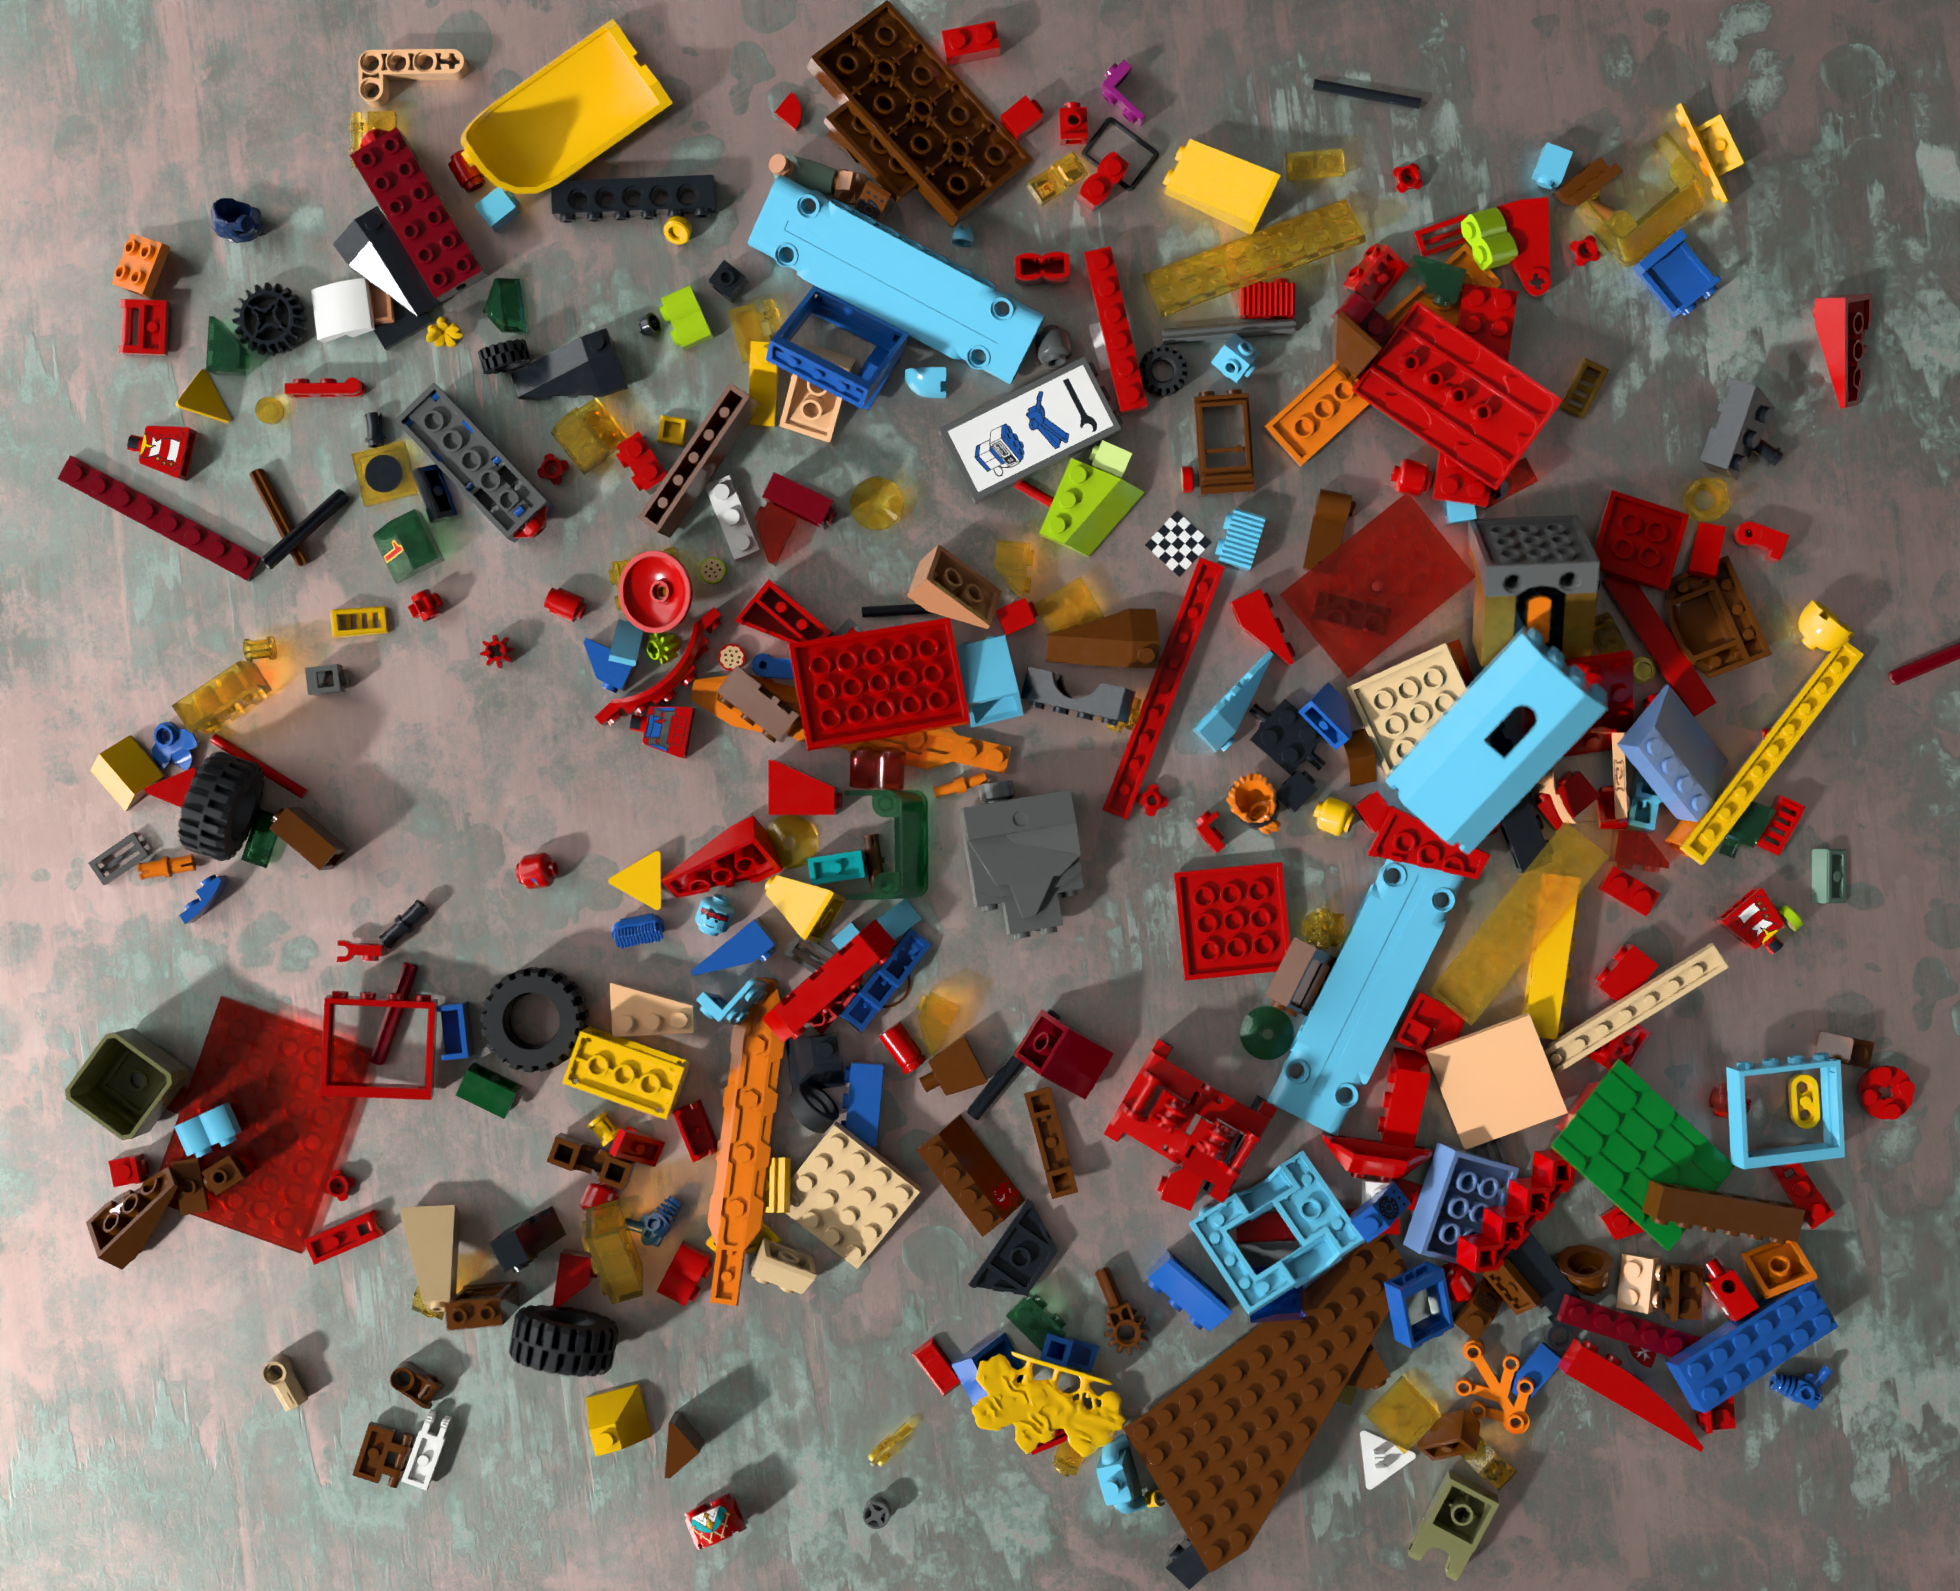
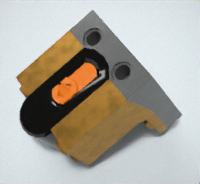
M1578 515L1468 520L1467 550L1476 572L1472 643L1480 665L1487 666L1523 626L1528 630L1531 627L1536 629L1544 637L1543 643L1549 648L1555 646L1565 655L1564 660L1592 656L1600 562Z

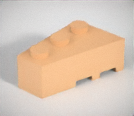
M618 981L610 982L612 1037L685 1034L697 1031L696 1003L626 985Z

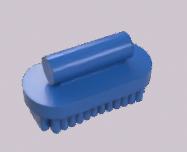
M654 913L622 918L613 924L612 937L615 940L616 946L622 949L627 948V946L633 947L637 944L660 942L663 939V932L665 930L664 920L654 915Z

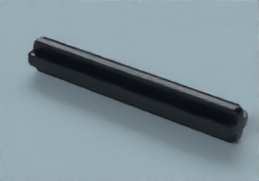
M337 489L262 556L263 564L269 569H273L348 502L349 499L346 493L341 489Z

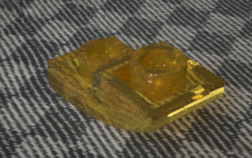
M1343 149L1285 153L1286 181L1345 177Z

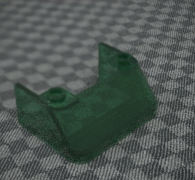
M845 790V796H872V807L877 815L881 817H894L895 872H883L876 876L873 882V893L845 894L846 900L907 899L923 896L929 887L928 800L925 794L918 790Z

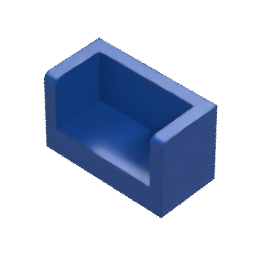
M469 1001L436 1006V1012H441L445 1054L441 1055L442 1061L469 1058L475 1055Z

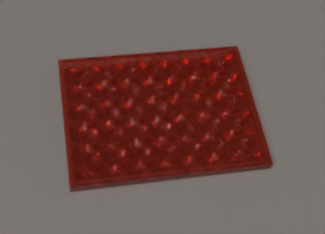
M224 995L220 997L175 1126L229 1102L242 1132L235 1135L237 1140L221 1147L220 1143H216L210 1146L212 1152L200 1156L202 1168L204 1171L230 1154L237 1152L251 1175L218 1195L207 1189L210 1210L191 1215L300 1254L304 1252L306 1245L303 1240L309 1238L325 1194L324 1189L331 1177V1172L335 1166L359 1098L320 1096L323 1030ZM334 1035L332 1081L364 1083L371 1064L369 1059L373 1048ZM175 1128L159 1172L167 1167L172 1169L171 1162L196 1157L195 1153L189 1156L186 1155ZM175 1192L168 1207L180 1211L177 1192Z

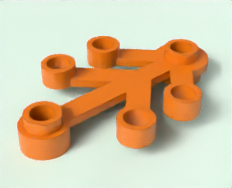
M1473 1338L1467 1339L1463 1346V1355L1467 1360L1475 1363L1489 1387L1473 1383L1470 1379L1462 1377L1456 1383V1392L1461 1396L1473 1394L1499 1402L1503 1410L1487 1407L1482 1401H1474L1470 1407V1414L1476 1419L1486 1417L1503 1422L1504 1428L1512 1434L1524 1433L1530 1425V1417L1525 1411L1528 1396L1534 1389L1533 1380L1529 1377H1522L1518 1380L1517 1390L1519 1393L1515 1405H1513L1508 1394L1514 1372L1518 1370L1520 1365L1519 1357L1513 1353H1509L1504 1357V1370L1499 1382L1484 1357V1342L1481 1339L1477 1341ZM1476 1348L1479 1353L1472 1355L1469 1353V1349ZM1513 1359L1516 1365L1509 1366L1506 1361ZM1465 1383L1469 1386V1389L1462 1390L1459 1385ZM1528 1383L1531 1387L1528 1390H1524L1521 1388V1384ZM1479 1406L1483 1409V1412L1480 1414L1476 1413L1473 1408ZM1518 1418L1521 1423L1514 1425L1511 1419Z

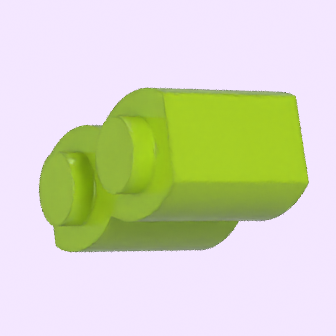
M1494 207L1471 213L1461 222L1462 235L1469 245L1472 246L1473 259L1482 271L1506 265L1518 256L1515 241L1507 232L1504 217L1498 208Z
M691 285L661 298L663 305L659 309L665 322L671 321L674 330L670 331L676 347L681 345L686 351L714 338Z

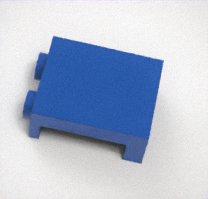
M1681 228L1632 268L1673 318L1680 313L1684 317L1697 307L1695 301L1703 296L1704 299H1707L1718 290L1715 284L1721 280L1719 275L1714 277L1686 244L1684 239L1687 238V235Z

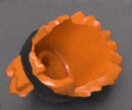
M1249 773L1246 777L1240 776L1239 781L1235 780L1234 785L1228 792L1229 796L1226 798V801L1232 807L1231 812L1235 813L1240 821L1250 829L1260 830L1267 835L1271 834V831L1278 832L1281 823L1277 820L1280 805L1273 784L1269 783L1267 777L1258 773L1254 775Z

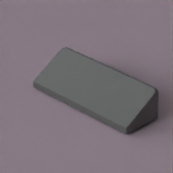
M1297 1239L1234 1241L1251 1268L1271 1267L1299 1249Z

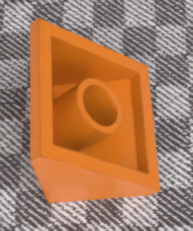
M1786 1240V1244L1770 1242L1741 1254L1756 1292L1766 1299L1818 1279L1817 1274L1800 1246L1794 1241Z

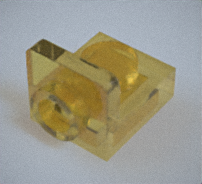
M1069 1441L1058 1445L1052 1457V1465L1055 1466V1471L1069 1477L1070 1474L1077 1476L1079 1466L1084 1457L1071 1447Z

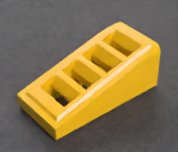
M386 606L330 610L333 639L388 633ZM373 613H378L379 628H374ZM363 614H367V629H363L362 626ZM356 615L357 629L352 630L350 616ZM345 616L346 630H340L339 617Z

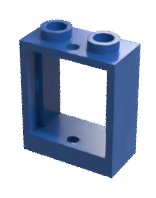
M1426 1261L1384 1282L1396 1341L1411 1349L1422 1346L1424 1342L1434 1337L1442 1336L1444 1332L1454 1328L1443 1268ZM1426 1289L1431 1316L1411 1325L1406 1298Z

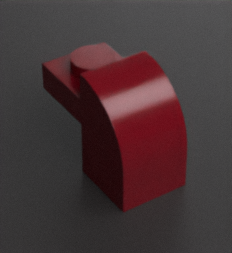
M1350 293L1331 317L1335 319L1342 311L1377 344L1394 327L1391 322L1374 309L1375 306L1355 293Z

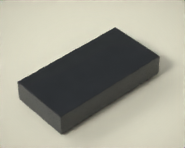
M402 307L394 312V323L374 325V332L384 349L388 350L433 323L427 313L417 318Z

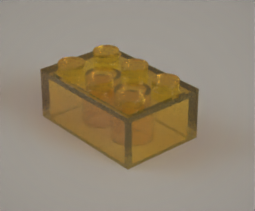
M240 660L173 704L172 707L189 733L208 734L210 736L222 729L221 724L229 718L233 721L245 713L244 708L250 704L256 706L268 698L266 694L272 691L255 663Z
M618 1200L586 1209V1220L582 1221L585 1236H582V1242L585 1251L591 1252L593 1257L591 1258V1265L594 1273H599L601 1277L600 1287L603 1295H608L612 1305L643 1296V1263Z

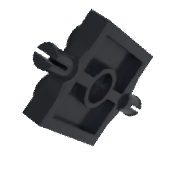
M1283 699L1277 708L1269 713L1257 703L1253 705L1255 709L1251 708L1249 710L1261 721L1258 730L1249 740L1289 775H1292L1297 767L1306 761L1312 764L1318 771L1326 764L1324 760L1314 753L1317 744L1323 737L1298 713L1299 710L1289 701Z

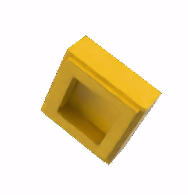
M661 415L657 443L684 447L689 420Z

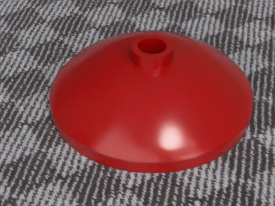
M647 551L635 556L625 566L619 580L618 596L623 613L635 627L649 633H663L677 627L687 616L692 604L693 587L687 569L676 557L663 551ZM664 587L666 588V591H667V593H666L665 596H664V594H663V588H664Z

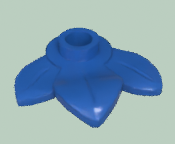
M172 722L159 724L154 731L156 743L152 748L153 761L161 770H164L171 762L182 770L190 769L193 764V754L190 749H194L199 745L195 735L188 729H179ZM168 731L170 733V739L167 737Z

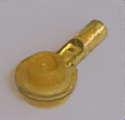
M904 1422L892 1436L889 1435L885 1440L881 1441L867 1457L871 1461L870 1465L875 1467L878 1464L882 1467L892 1457L889 1453L897 1442H901L913 1429Z

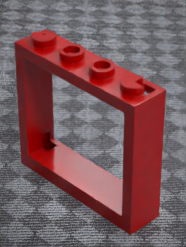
M332 991V995H327L324 998L320 1096L432 1099L434 1093L437 1030L436 1006H438V999H431L432 995L415 994V998H404L403 993H387V997H376V992H360V996H348V991ZM336 1005L428 1009L425 1085L333 1082Z

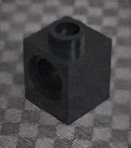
M723 260L709 278L708 283L711 288L733 303L748 284V280L744 274Z
M1296 770L1276 790V796L1292 813H1295L1318 790L1313 785L1316 781L1305 770L1302 773Z

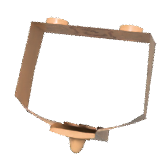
M1610 733L1612 734L1614 820L1625 819L1630 808V799L1626 794V755L1617 745L1624 736V733ZM1555 764L1530 790L1532 793L1550 794L1563 823L1598 822H1574L1569 816L1560 795L1556 794Z

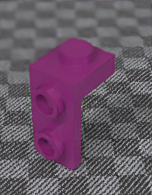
M1125 60L1119 65L1114 63L1105 74L1107 78L1101 86L1102 97L1110 105L1114 106L1116 104L1123 110L1122 115L1131 124L1136 122L1141 126L1145 122V115L1116 90L1131 74L1132 66Z

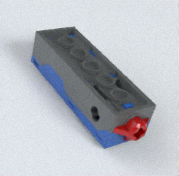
M434 382L394 420L508 540L515 543L520 538H535L546 528L547 512L554 505L454 400Z

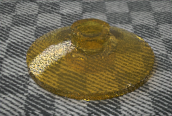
M784 815L772 821L767 827L766 831L783 868L794 869L801 867L808 862L807 858L814 856L817 848V835L813 826L804 818L796 815ZM787 837L794 839L795 843L792 847L785 845L784 841Z

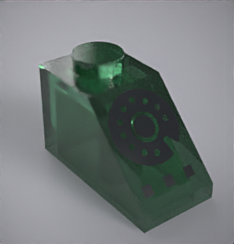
M1414 254L1408 265L1426 298L1433 300L1432 303L1439 307L1448 308L1449 305L1453 306L1458 300L1466 269Z
M209 316L206 371L213 375L246 376V369L250 367V354L247 353V349L221 320L214 316Z

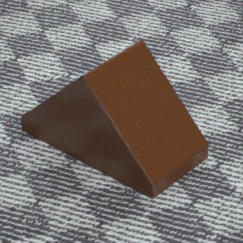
M1366 729L1352 731V737L1342 745L1350 787L1376 782V756Z

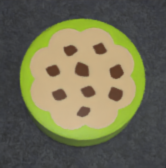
M707 557L699 565V575L708 584H718L726 576V566L719 558Z
M1783 905L1777 911L1782 921L1793 931L1796 932L1803 926L1802 919L1788 905Z

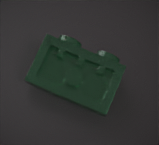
M1029 1292L1027 1296L1024 1295L1006 1313V1317L1042 1352L1047 1333L1061 1335L1064 1338L1067 1335V1329L1065 1328L1067 1323L1057 1313L1052 1315L1045 1308L1048 1304L1037 1293L1033 1296Z

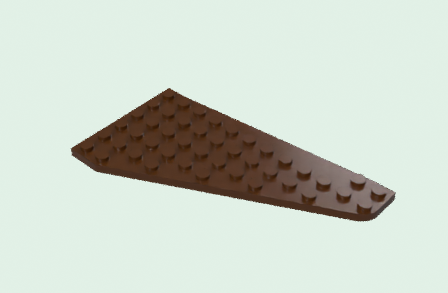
M1386 1233L1362 1245L1154 1408L1123 1427L1210 1574L1250 1548L1389 1314L1384 1282L1407 1271V1267Z

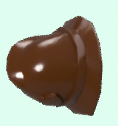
M1581 1244L1567 1247L1556 1254V1266L1567 1276L1568 1280L1573 1283L1579 1292L1597 1297L1609 1285L1608 1275L1609 1271L1613 1268V1259L1606 1251L1594 1246Z

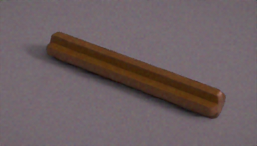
M261 468L255 469L249 476L283 539L294 529V526L265 471ZM302 543L290 553L297 567H303L311 562Z

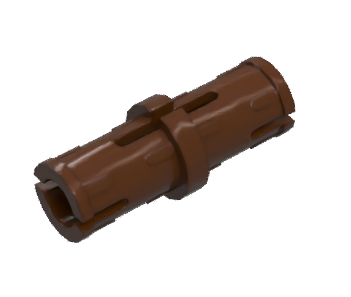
M879 833L862 836L866 858L864 865H867L869 889L887 887L883 870L885 859L881 857Z

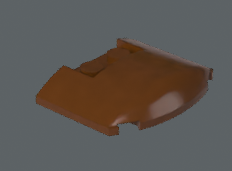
M1728 555L1719 559L1715 579L1690 575L1688 571L1671 578L1669 589L1666 591L1665 609L1671 632L1685 657L1693 666L1706 674V677L1712 679L1772 655Z

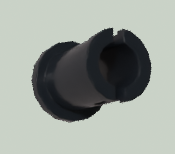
M370 412L364 414L367 437L364 439L365 442L368 443L369 448L383 447L387 439L383 436L382 413Z
M1762 439L1752 451L1753 454L1766 462V466L1771 465L1775 467L1783 456V453L1780 452L1781 448H1774Z

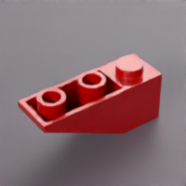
M1258 589L1229 603L1240 629L1268 651H1271L1286 665L1289 666L1294 663L1295 651L1290 642L1285 643L1281 634L1285 632L1283 624L1279 617L1274 618L1270 610L1274 606L1267 592L1263 594L1262 590Z

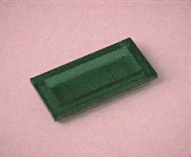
M261 809L257 810L241 860L264 868L268 867L278 837L269 829L274 823L272 818L275 814Z

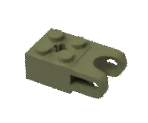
M1448 1469L1408 1546V1557L1419 1561L1422 1560L1429 1549L1436 1547L1444 1549L1449 1554L1445 1564L1446 1576L1454 1581L1458 1580L1499 1506L1497 1494ZM1459 1507H1465L1466 1512L1461 1511V1514L1457 1513L1456 1509Z

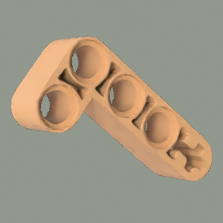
M455 49L367 50L361 54L358 62L359 93L368 105L380 108L388 102L389 81L461 80L469 73V64L461 52ZM401 60L406 61L404 69L395 70L397 62ZM433 60V66L429 70H422V65L425 61ZM455 60H457L460 64H455V69H452L450 66L454 65ZM372 61H379V66L376 70H368V66ZM377 87L380 89L376 97L369 98L368 95L372 88Z

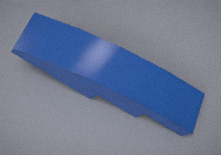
M910 928L890 951L892 956L877 967L840 1014V1017L860 1033L863 1032L876 1013L882 1009L895 990L901 986L931 944Z

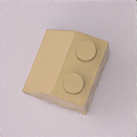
M766 1238L762 1239L750 1266L751 1274L756 1281L762 1284H769L770 1282L778 1285L781 1290L790 1294L794 1292L803 1294L817 1276L812 1255Z

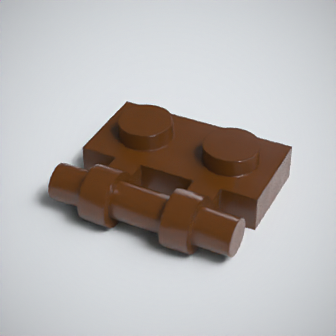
M371 1421L368 1424L352 1475L378 1484L382 1474L390 1476L387 1485L398 1488L400 1479H402L405 1472L404 1466L407 1457L411 1455L413 1445L411 1444L414 1435L405 1432L401 1442L394 1440L396 1429ZM390 1451L397 1453L394 1465L386 1463Z

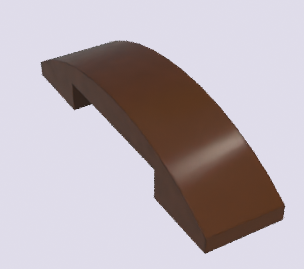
M1050 1086L1024 1093L1052 1199L1077 1193L1078 1188Z

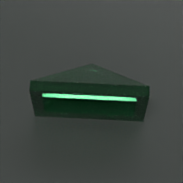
M494 279L483 309V313L501 333L527 332L520 279Z

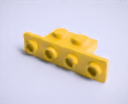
M1686 103L1676 105L1679 111L1675 114L1680 126L1682 128L1686 127L1690 134V137L1687 138L1693 152L1698 151L1702 159L1699 165L1703 174L1706 177L1710 176L1714 184L1711 186V191L1717 201L1721 200L1723 204L1731 202L1732 198L1721 176L1746 164L1723 114L1697 127Z

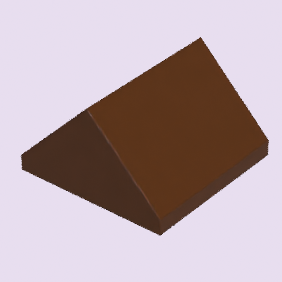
M675 1411L668 1425L665 1478L669 1479L700 1453L705 1442L704 1438L692 1424L678 1411Z

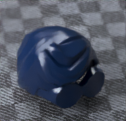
M220 198L213 203L211 225L219 237L233 243H243L257 239L264 225L258 208L251 207L249 204L236 201L233 198Z

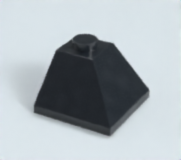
M839 1032L803 1036L795 1040L788 1038L785 1041L792 1092L802 1082L812 1083L821 1089L846 1086Z

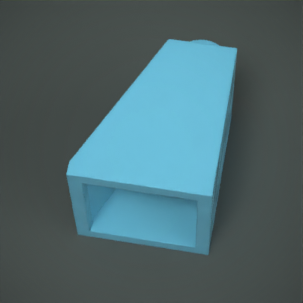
M993 635L985 638V640L973 643L963 642L956 646L971 728L1023 716L1020 694L1005 635Z

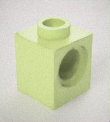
M1102 440L1100 447L1094 445L1088 460L1093 461L1092 467L1122 479L1132 453Z

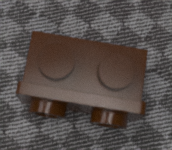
M1508 1258L1503 1259L1505 1263L1498 1271L1482 1272L1484 1277L1516 1315L1537 1307L1542 1301L1534 1288Z
M1668 1263V1270L1664 1271L1663 1276L1664 1286L1667 1287V1297L1663 1298L1662 1304L1663 1313L1672 1322H1678V1319L1701 1320L1703 1266L1701 1264Z

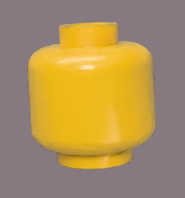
M1331 796L1324 803L1319 801L1313 816L1317 817V827L1335 836H1340L1344 832L1349 833L1355 821L1356 813L1353 812V806L1350 803Z

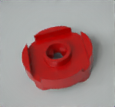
M1882 1065L1875 1068L1872 1067L1862 1074L1857 1083V1094L1859 1095L1861 1108L1869 1115L1878 1119L1895 1120L1910 1108L1914 1098V1084L1904 1071L1894 1066ZM1889 1085L1891 1095L1882 1100V1093L1879 1089L1881 1087L1886 1088Z

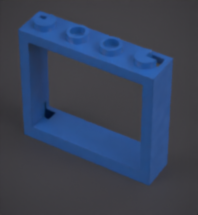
M813 286L770 340L766 360L863 409L903 355L910 334ZM812 313L889 352L869 381L790 342Z

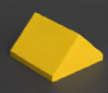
M132 735L125 737L101 752L90 770L125 811H128L146 795L144 788L160 782L166 776Z

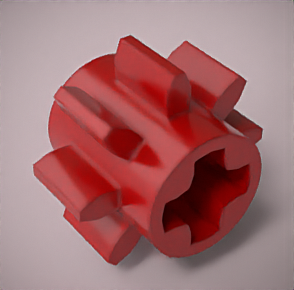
M425 589L410 597L413 604L409 605L408 609L413 618L417 619L420 617L422 622H426L441 614L438 607L444 604L438 593L431 594L429 589Z
M493 635V641L482 642L486 648L480 655L487 656V666H491L495 661L497 667L502 669V662H513L509 656L510 652L515 651V648L506 645L509 642V638L505 637L499 642L498 636ZM494 647L500 648V651L503 653L501 657L495 656Z

